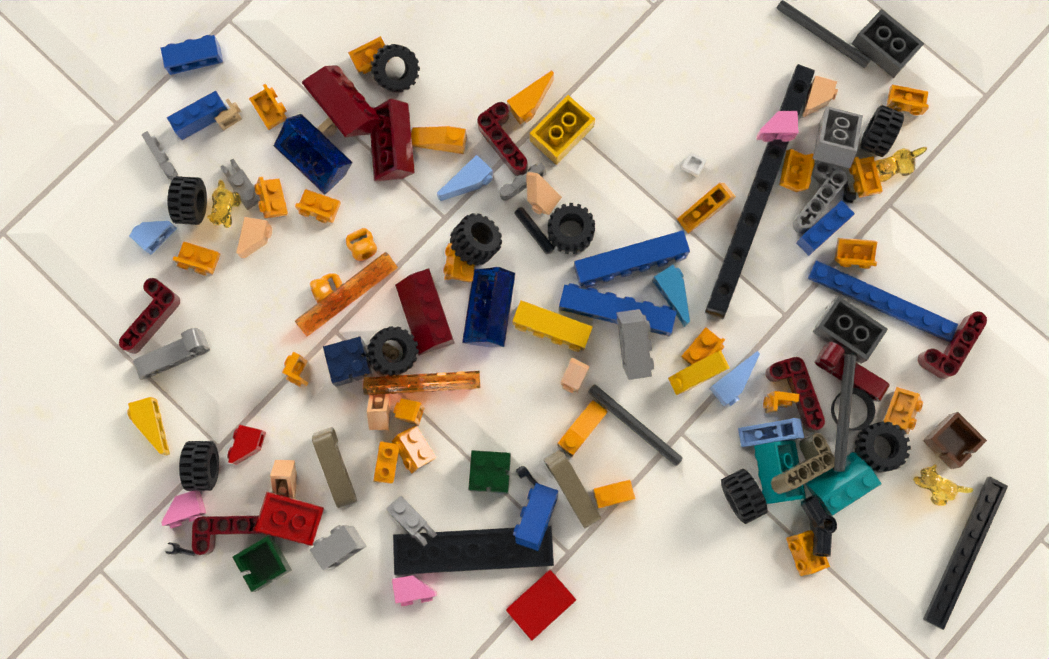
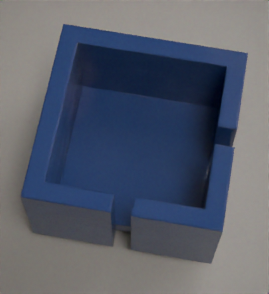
M361 336L323 346L331 382L334 386L352 383V378L349 375H352L356 381L373 377L371 366L367 359L365 343Z

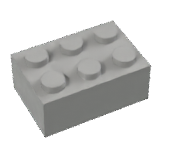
M826 106L819 123L813 159L850 168L858 150L863 115Z
M640 309L617 312L622 367L628 380L652 377L651 370L654 369V361L649 351H652L651 339H648L647 334L650 332L649 321L646 320L645 315H642Z
M338 525L330 531V536L321 537L313 543L314 547L310 549V552L323 571L335 569L366 547L354 526Z

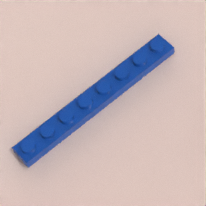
M817 260L814 262L807 278L947 342L952 340L958 326L957 323Z

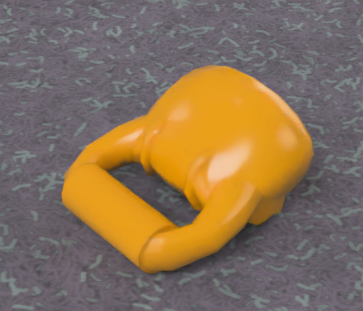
M361 228L347 235L346 246L352 252L355 260H366L377 252V246L373 242L372 233L368 229ZM367 234V238H363L362 240L355 242L354 244L350 243L351 241Z
M334 273L326 274L320 279H314L310 282L312 294L318 304L339 299L345 293V288L339 275ZM328 279H333L339 294H333Z

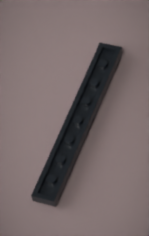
M992 477L986 478L924 615V621L941 630L945 629L1008 485Z

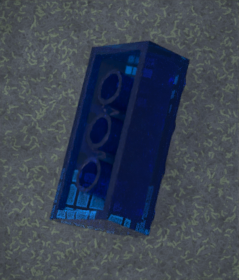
M302 114L286 118L273 145L324 195L346 176L353 163Z
M501 267L474 269L462 343L491 348L505 346L515 272Z

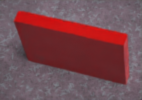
M266 492L254 531L313 546L324 507Z
M550 569L515 600L506 611L533 641L577 599Z

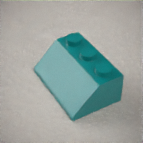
M795 440L754 445L755 458L759 470L758 476L766 503L773 504L806 499L804 484L782 494L776 493L771 486L773 477L799 464Z
M854 452L846 456L845 471H834L831 468L805 483L810 493L816 495L827 515L831 516L882 484L872 468Z

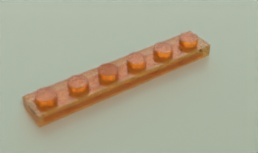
M384 252L297 318L295 323L308 337L398 268L390 255Z
M480 371L364 377L363 395L480 388Z

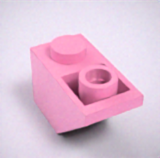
M778 111L760 129L756 136L757 140L764 142L773 140L788 142L795 139L799 133L797 111Z
M190 491L175 496L161 522L162 526H170V529L181 526L183 521L189 520V522H193L196 518L201 517L200 515L206 514L201 492Z
M415 575L392 579L395 604L401 603V606H408L413 604V600L421 599V603L433 601V597L437 596V591Z

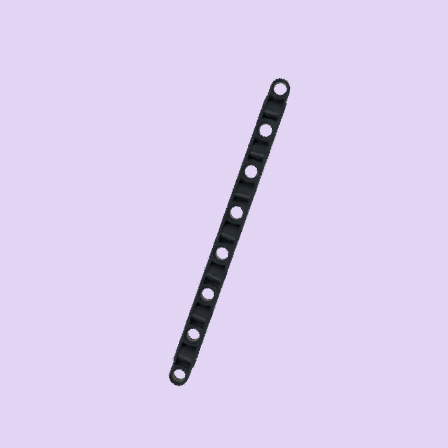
M797 64L779 111H797L799 117L815 73L814 69ZM794 89H798L801 93L795 92ZM773 140L767 142L705 310L706 314L722 320L726 315L789 141ZM773 153L777 156V158L774 159L770 157L769 154ZM757 186L763 187L765 192H760ZM744 220H750L753 225H746ZM732 253H737L740 256V260L733 259ZM724 287L728 294H721L719 288Z

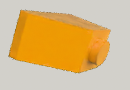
M401 398L400 403L396 402L393 413H395L396 419L419 426L425 407L420 402Z
M630 480L592 490L597 509L635 499Z

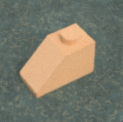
M815 75L808 91L802 116H807L827 106L831 100H835L838 89H835L837 81Z
M528 172L526 174L527 201L532 205V210L537 214L550 215L562 197L538 173Z
M244 217L236 252L241 258L248 257L267 244L268 238L272 236V227L267 220Z
M571 358L560 383L563 385V389L570 393L574 391L578 393L590 366Z
M390 387L371 388L367 407L369 430H389Z
M275 460L270 475L273 493L295 499L297 481L295 460Z

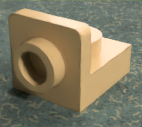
M229 99L225 101L230 109L220 112L215 117L223 131L242 120L238 114L241 112L236 102L231 103Z
M329 117L317 127L325 139L328 136L334 135L337 131V127Z

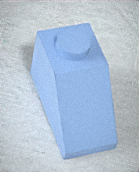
M170 221L142 222L133 228L129 237L147 253L152 255L177 227Z

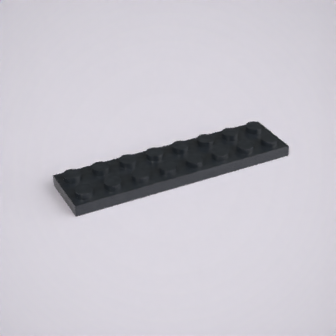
M552 525L547 526L538 551L517 544L513 535L515 528L435 532L437 535L434 538L429 536L428 533H420L426 539L427 544L425 546L421 545L415 537L412 538L410 534H393L394 575L554 566Z

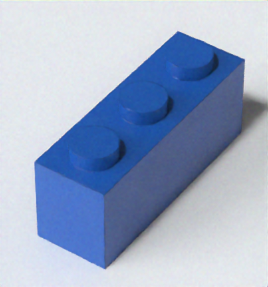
M205 35L202 38L187 39L181 43H171L160 47L164 68L170 75L223 63L220 44L215 35Z
M214 91L166 118L178 137L184 140L217 122L215 117L220 112L228 109L217 91Z
M841 200L802 235L796 244L810 256L849 221L855 213Z
M536 483L534 489L530 488L527 496V500H529L527 507L523 506L520 514L522 518L520 525L516 524L513 535L517 544L538 551L558 500V490Z

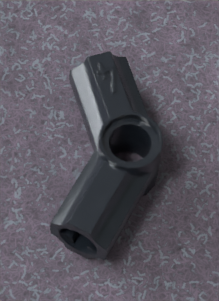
M811 495L800 502V505L811 521L810 529L814 533L812 554L821 557H831L832 533L837 530V522L833 516L827 515L816 495Z

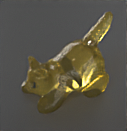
M921 147L914 151L903 148L897 150L890 157L876 160L877 171L881 174L879 177L880 182H885L898 173L902 176L912 174L916 166L915 158L922 155L927 150V147Z
M219 180L218 188L213 190L212 211L207 218L215 226L223 223L225 228H229L232 224L231 210L233 207H238L241 204V196L238 192L225 189L223 180Z
M936 464L921 469V477L916 476L913 478L916 485L932 492L930 500L938 506H945L948 501L954 500L958 492H973V488L957 485L953 481L941 477L936 471Z

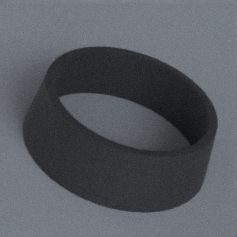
M853 388V394L859 396L867 406V418L864 423L856 428H849V430L858 431L865 429L872 423L876 410L874 401L869 394L861 389ZM841 392L835 397L831 405V415L836 424H838V419L835 415L834 406Z

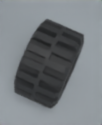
M398 44L384 45L383 48L377 50V54L373 55V62L371 61V73L374 75L373 78L378 85L395 93L404 92L403 90H409L411 85H415V79L419 78L418 71H420V66H418L419 60L415 57L414 52ZM393 57L401 58L405 64L403 75L397 79L389 78L385 70L387 62Z
M884 105L878 107L865 129L860 148L877 156L884 157L893 146L901 130L904 114Z
M176 176L171 181L167 205L173 223L200 225L207 209V192L202 178Z
M569 203V206L562 204L561 208L557 207L554 213H551L548 220L547 234L549 241H552L554 248L558 247L557 250L559 252L564 250L565 254H569V252L577 254V251L580 250L582 252L585 247L588 248L593 240L595 220H593L592 213H588L586 207L582 209L581 204H577V206H573V203ZM566 221H575L582 227V232L578 236L569 237L561 232L560 226Z
M475 213L466 215L450 234V243H452V250H455L454 254L459 256L461 261H466L468 265L473 263L474 266L484 265L500 250V245L502 244L500 239L502 234L499 232V227L495 226V222L493 220L490 221L489 217H483L479 213L477 215Z
M390 326L380 330L370 339V344L367 346V357H369V363L374 366L373 369L375 371H379L382 375L397 376L407 372V370L414 366L413 363L417 360L416 354H418L419 349H416L417 341L414 342L413 338L415 337L412 334H408V330H402L398 326ZM393 340L400 344L403 351L400 361L392 363L385 359L382 347L386 341Z
M882 421L871 424L858 433L857 437L859 439L855 440L857 448L854 450L855 453H859V457L873 471L879 473L896 470L906 463L905 459L910 456L907 453L908 450H911V446L907 445L910 439L909 437L905 438L906 432L904 430L900 431V426L897 424L892 425V422L884 423ZM877 436L884 437L890 444L891 451L886 459L880 457L874 450V441Z
M214 441L186 442L182 448L179 460V476L183 489L186 491H212L219 474V454Z
M744 468L721 479L724 495L741 522L747 524L768 513L766 500L755 479Z

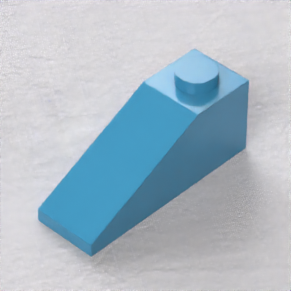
M671 265L654 276L652 282L668 305L673 308L672 310L677 311V318L686 327L690 322L683 279L684 275L678 267L675 268L674 265Z

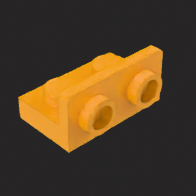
M259 177L254 188L256 195H259L260 212H263L264 218L287 216L288 211L280 179L264 180L263 177Z
M305 189L300 202L296 203L295 207L302 216H313L322 223H327V221L333 223L341 202Z
M183 241L178 257L174 256L172 260L177 263L179 268L185 270L192 268L198 274L206 275V273L213 275L221 254L217 251Z
M705 327L681 357L692 365L720 350L722 351L725 347L723 345L725 339L723 337L720 339Z
M896 387L883 420L884 423L892 422V425L897 424L900 426L899 429L904 430L906 434H909L910 429L914 430L917 422L915 416L923 407L920 394Z
M780 391L767 394V397H764L763 408H766L765 413L776 412L778 407L787 408L792 406V404L799 402V394Z
M380 441L373 482L390 484L394 482L399 444Z
M811 529L786 538L800 576L813 574L830 567L827 557L812 554L814 533Z

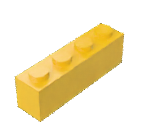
M520 300L512 321L515 329L519 331H531L538 338L543 339L547 337L551 339L552 343L557 345L566 344L569 346V349L576 352L585 350L593 326Z

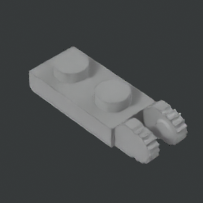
M148 131L142 133L141 136L168 179L173 180L178 173L173 164L168 162L169 158L165 151L160 152L158 149L160 143L155 135L151 137Z
M231 159V165L237 171L231 176L229 170L224 165L220 166L245 208L249 210L259 203V195H256L255 188L243 169H240L236 161Z
M541 162L539 165L531 166L528 172L538 173L543 177L546 175V167ZM526 174L517 176L512 184H505L500 188L499 193L502 200L507 201L527 188Z
M402 496L398 497L386 508L388 513L412 538L415 537L421 545L425 546L427 544L426 539L419 533L421 530L424 529L432 538L437 535L428 525L427 521Z

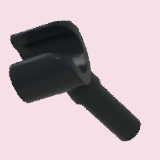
M847 180L844 184L843 201L853 203L856 199V192H850Z
M525 466L516 469L520 479L526 476L534 486L538 483Z
M167 543L173 545V551H165L166 554L176 555L180 553L195 556L193 551L181 548L178 543Z

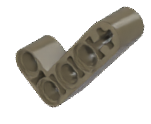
M330 427L314 433L312 442L336 507L341 508L357 502L354 488L338 448V438L334 428Z
M815 433L800 441L799 447L805 460L772 478L771 486L776 493L782 494L796 489L834 467L835 457L823 435Z
M558 450L543 459L584 529L602 519L565 454Z

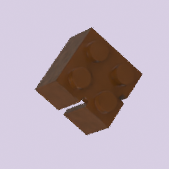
M959 412L949 414L923 440L935 454L941 453L938 457L950 469L961 468L972 457L971 454L976 453L987 441Z

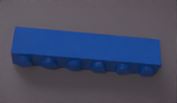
M684 230L576 260L573 266L579 286L588 288L602 280L605 283L614 280L616 276L627 277L637 270L644 272L649 270L651 266L657 265L662 267L672 260L676 262L685 260L686 256L690 253Z
M564 284L559 304L560 311L618 324L617 312L640 309L642 315H645L646 320L650 323V332L669 337L672 334L677 311L672 310L673 308L670 306L662 305L658 307L649 301L641 303L635 301L632 297L620 298L611 292L603 294L594 288H587L586 290L579 288L580 286L577 284Z

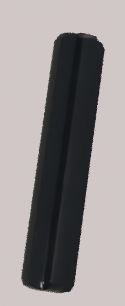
M519 207L514 212L519 221L545 254L553 252L555 248L526 210L523 207Z

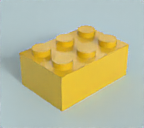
M567 95L530 132V142L557 165L594 128L595 118Z

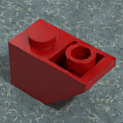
M239 424V427L235 429L233 434V447H230L227 454L228 463L237 465L260 452L266 432Z

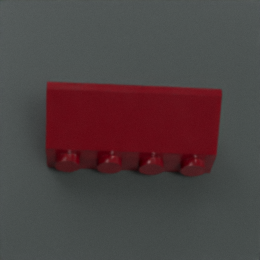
M324 66L302 81L304 87L345 138L369 135L380 121L376 111L367 103L365 97L358 92L353 82L346 77L339 66Z
M389 99L373 108L380 118V121L370 133L374 181L404 179L415 173L409 105L406 102Z
M430 269L410 274L395 284L410 332L415 337L413 340L414 342L417 341L418 344L416 346V349H419L418 355L420 356L455 344Z

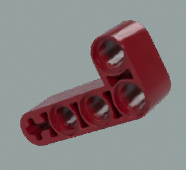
M497 102L478 116V129L515 176H523L528 170L527 159L501 127L509 119V107L504 102ZM498 111L505 112L503 115H497L496 113ZM484 121L490 122L488 126L482 125ZM495 135H500L502 138L499 140H494L492 137ZM506 149H511L513 152L511 154H505L503 151Z
M148 278L143 284L144 291L153 300L119 339L120 348L131 354L141 351L180 305V297L156 278ZM158 284L157 290L152 292L153 286ZM172 296L171 302L166 303V299ZM159 310L158 317L153 318V314ZM146 325L145 332L141 333V328Z
M976 311L966 316L945 351L942 353L937 349L931 348L920 353L918 356L919 365L941 379L956 375L986 326V315L983 312ZM963 333L967 335L968 341L963 339ZM953 349L958 351V357L953 354ZM927 354L932 357V363L927 360ZM944 365L948 366L949 373L944 371Z
M829 342L823 346L814 363L842 381L845 357L843 353L845 350L840 345ZM856 363L853 388L865 391L873 401L880 402L890 384Z
M792 357L769 366L765 372L766 378L769 381L778 382L787 379L791 392L799 394V402L795 404L804 428L810 432L823 428L825 418L804 360L800 357ZM791 362L797 364L798 371L791 369ZM772 368H777L780 371L779 377L773 375ZM797 381L804 383V390L798 388ZM804 399H808L811 402L810 408L804 406ZM816 420L817 424H811V421Z
M202 516L196 518L192 525L193 552L197 555L212 553L215 549L216 535L263 534L254 531L258 516ZM204 520L208 523L205 531L201 529V523ZM223 520H226L228 527L223 531L220 525ZM246 520L248 526L243 531L240 528L241 521ZM202 541H206L207 548L205 551H202L200 549V544Z

